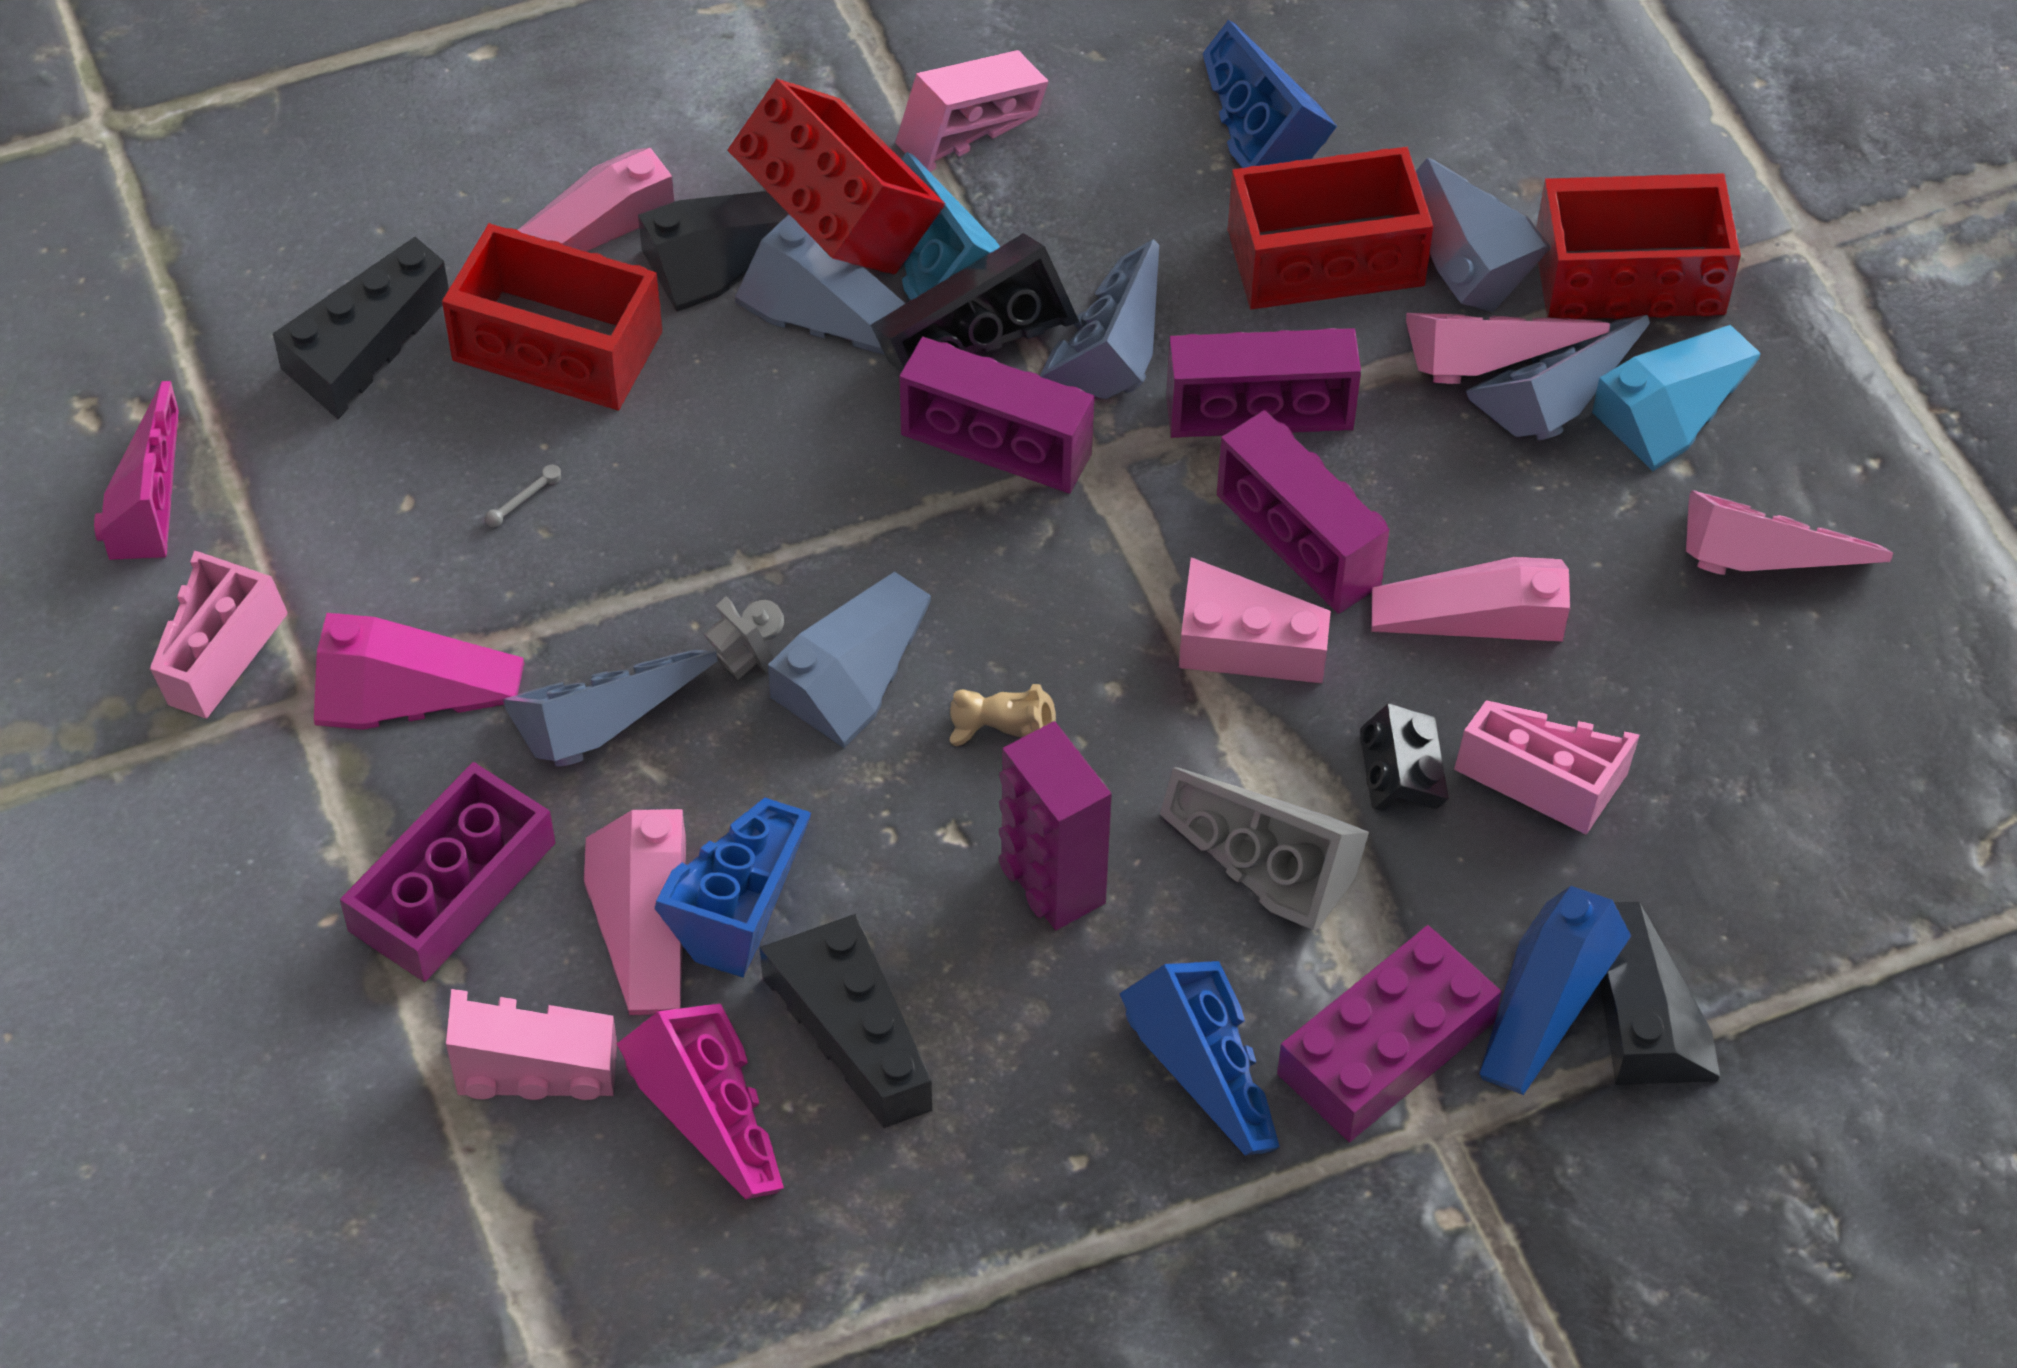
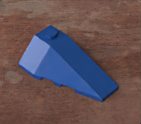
M1228 20L1202 53L1212 90L1219 94L1222 110L1219 111L1221 123L1227 125L1231 137L1227 141L1229 151L1242 168L1312 159L1337 128V125L1319 104L1232 21Z
M763 798L730 825L729 832L715 843L710 840L700 848L699 856L687 865L682 862L671 871L656 900L654 909L695 962L744 978L759 947L810 821L811 812Z
M1570 886L1545 903L1519 941L1479 1072L1482 1080L1522 1095L1528 1090L1631 937L1612 899Z
M1219 961L1164 964L1119 993L1126 1008V1018L1130 1026L1138 1033L1140 1040L1245 1156L1269 1153L1280 1148L1266 1095L1258 1085L1253 1083L1249 1067L1256 1063L1253 1048L1247 1045L1243 1046L1237 1026L1245 1022L1242 1009Z

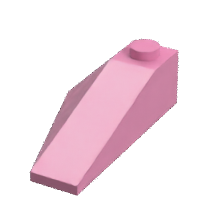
M651 148L631 150L593 167L520 227L518 231L548 241L554 240L565 246L582 251H589L638 229L639 214L673 203L672 175Z
M1406 314V324L1418 371L1432 374L1433 382L1446 384L1461 383V375L1477 376L1609 333L1610 323L1587 319L1537 317L1532 318V321H1526L1525 318L1492 315V317H1489V320H1483L1482 317L1465 316V314Z
M1691 490L1688 504L1686 552L1699 560L1697 567L1725 575L1727 568L1739 571H1757L1891 562L1893 552L1881 545L1824 528H1817V531L1809 529L1810 526L1781 515L1773 516L1772 519L1765 518L1766 514L1751 509V506Z
M1511 557L1372 587L1371 632L1563 642L1570 610L1569 569L1562 559Z
M682 809L631 810L586 837L584 885L588 897L591 899L629 1015H654L658 1011L681 1008L683 945L654 908L656 900L671 871L682 862L684 864L686 862V836Z

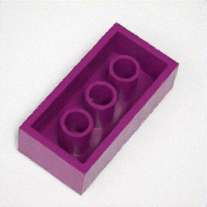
M1355 328L1170 336L1166 386L1170 438L1224 436L1264 410L1278 423H1284L1292 433L1354 430L1361 378V365Z
M925 337L921 338L899 376L901 435L1071 494L1092 455L1094 395L1086 393L1077 387L1066 386L1042 378L1036 373L1025 372L998 363L992 358L981 357L957 349L951 344L937 342Z
M1264 410L1221 437L1216 495L1335 612L1340 614L1372 593V587L1382 586L1390 531L1385 520L1379 513L1370 511L1356 497L1353 489L1346 482L1339 481L1330 473L1317 454L1308 452L1294 438L1292 432L1284 423H1278Z
M1053 721L1002 748V771L999 772L1002 784V799L999 800V807L1002 813V827L999 828L1001 854L998 856V859L1007 878L1012 882L1017 880L1026 891L1027 902L1035 915L1039 918L1045 916L1054 930L1057 931L1106 904L1112 793L1058 724Z
M472 762L339 899L348 932L425 983L556 844L550 811L483 767Z
M1427 925L1283 1041L1280 1046L1277 1075L1350 1143L1490 1027L1496 1020L1502 991Z

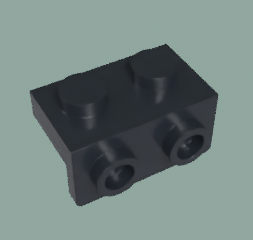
M1386 704L1360 728V743L1363 749L1371 806L1382 811L1396 798H1401L1437 809L1449 797L1435 717Z

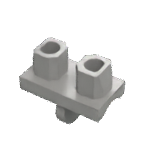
M727 596L715 605L722 619L704 633L708 642L718 652L716 655L719 662L737 680L756 664L767 673L768 664L774 657L765 641L775 638L781 632L784 625L782 611L772 601L759 600L748 605L740 618L732 601Z

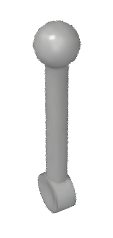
M553 464L545 466L542 470V476L498 510H489L484 518L486 524L492 528L500 526L505 515L546 484L553 485L561 480L560 468Z

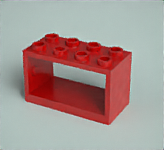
M778 78L775 79L727 149L832 259L894 275L898 272L946 204L840 98Z
M1408 147L1232 169L1227 230L1250 310L1425 286L1434 226ZM1386 215L1394 216V218L1260 235V232Z
M1724 173L1545 178L1536 228L1551 247L1538 262L1547 318L1621 319L1642 315L1658 318L1668 316L1726 315L1741 253ZM1704 247V249L1566 253V251Z
M488 223L442 300L452 361L617 411L620 410L663 332L657 272L647 270L639 265H630L606 258L598 253H589L565 246L554 240L548 241L524 234L513 228H504ZM505 292L616 325V328L612 335L609 336L498 303L497 300L501 293Z

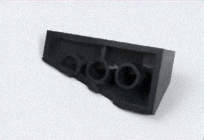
M767 191L678 200L638 215L641 249L653 271L657 272L659 282L678 312L717 298L729 290V283L745 271L747 272L761 240L789 214Z
M1614 902L1631 934L1630 939L1600 982L1615 1085L1718 1081L1720 1074L1712 1030L1640 902Z

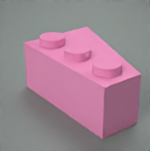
M1019 50L916 73L895 143L905 154L906 152L913 154L931 172L936 169L935 161L952 152L961 156L970 151L969 143L988 134L994 139L1037 116L1049 81Z
M194 550L190 561L193 570L187 585H181L177 595L180 602L174 620L167 622L150 670L169 706L207 719L287 616L288 612L272 576Z
M1191 557L1181 632L1179 668L1323 684L1331 611Z
M1486 700L1464 730L1454 770L1587 835L1627 776L1640 735L1624 731L1623 738L1593 732V724L1578 721L1576 728L1546 721L1547 714Z
M451 989L446 1046L458 1095H467L474 1099H489L495 1095H519L530 1100H538L546 1096H572L581 1100H592L599 1096H614L617 1037L613 1016L551 1005L547 1008V1014L516 1009V999L500 997L498 1006L467 1001L468 991Z

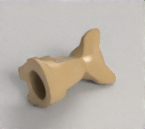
M1032 684L1031 689L1025 693L1000 692L984 698L977 692L958 690L953 695L954 699L950 707V717L955 729L949 740L953 746L963 745L984 725L994 727L1006 734L1024 737L1053 721L1056 722L1054 703L1050 695L1044 692L1039 684Z

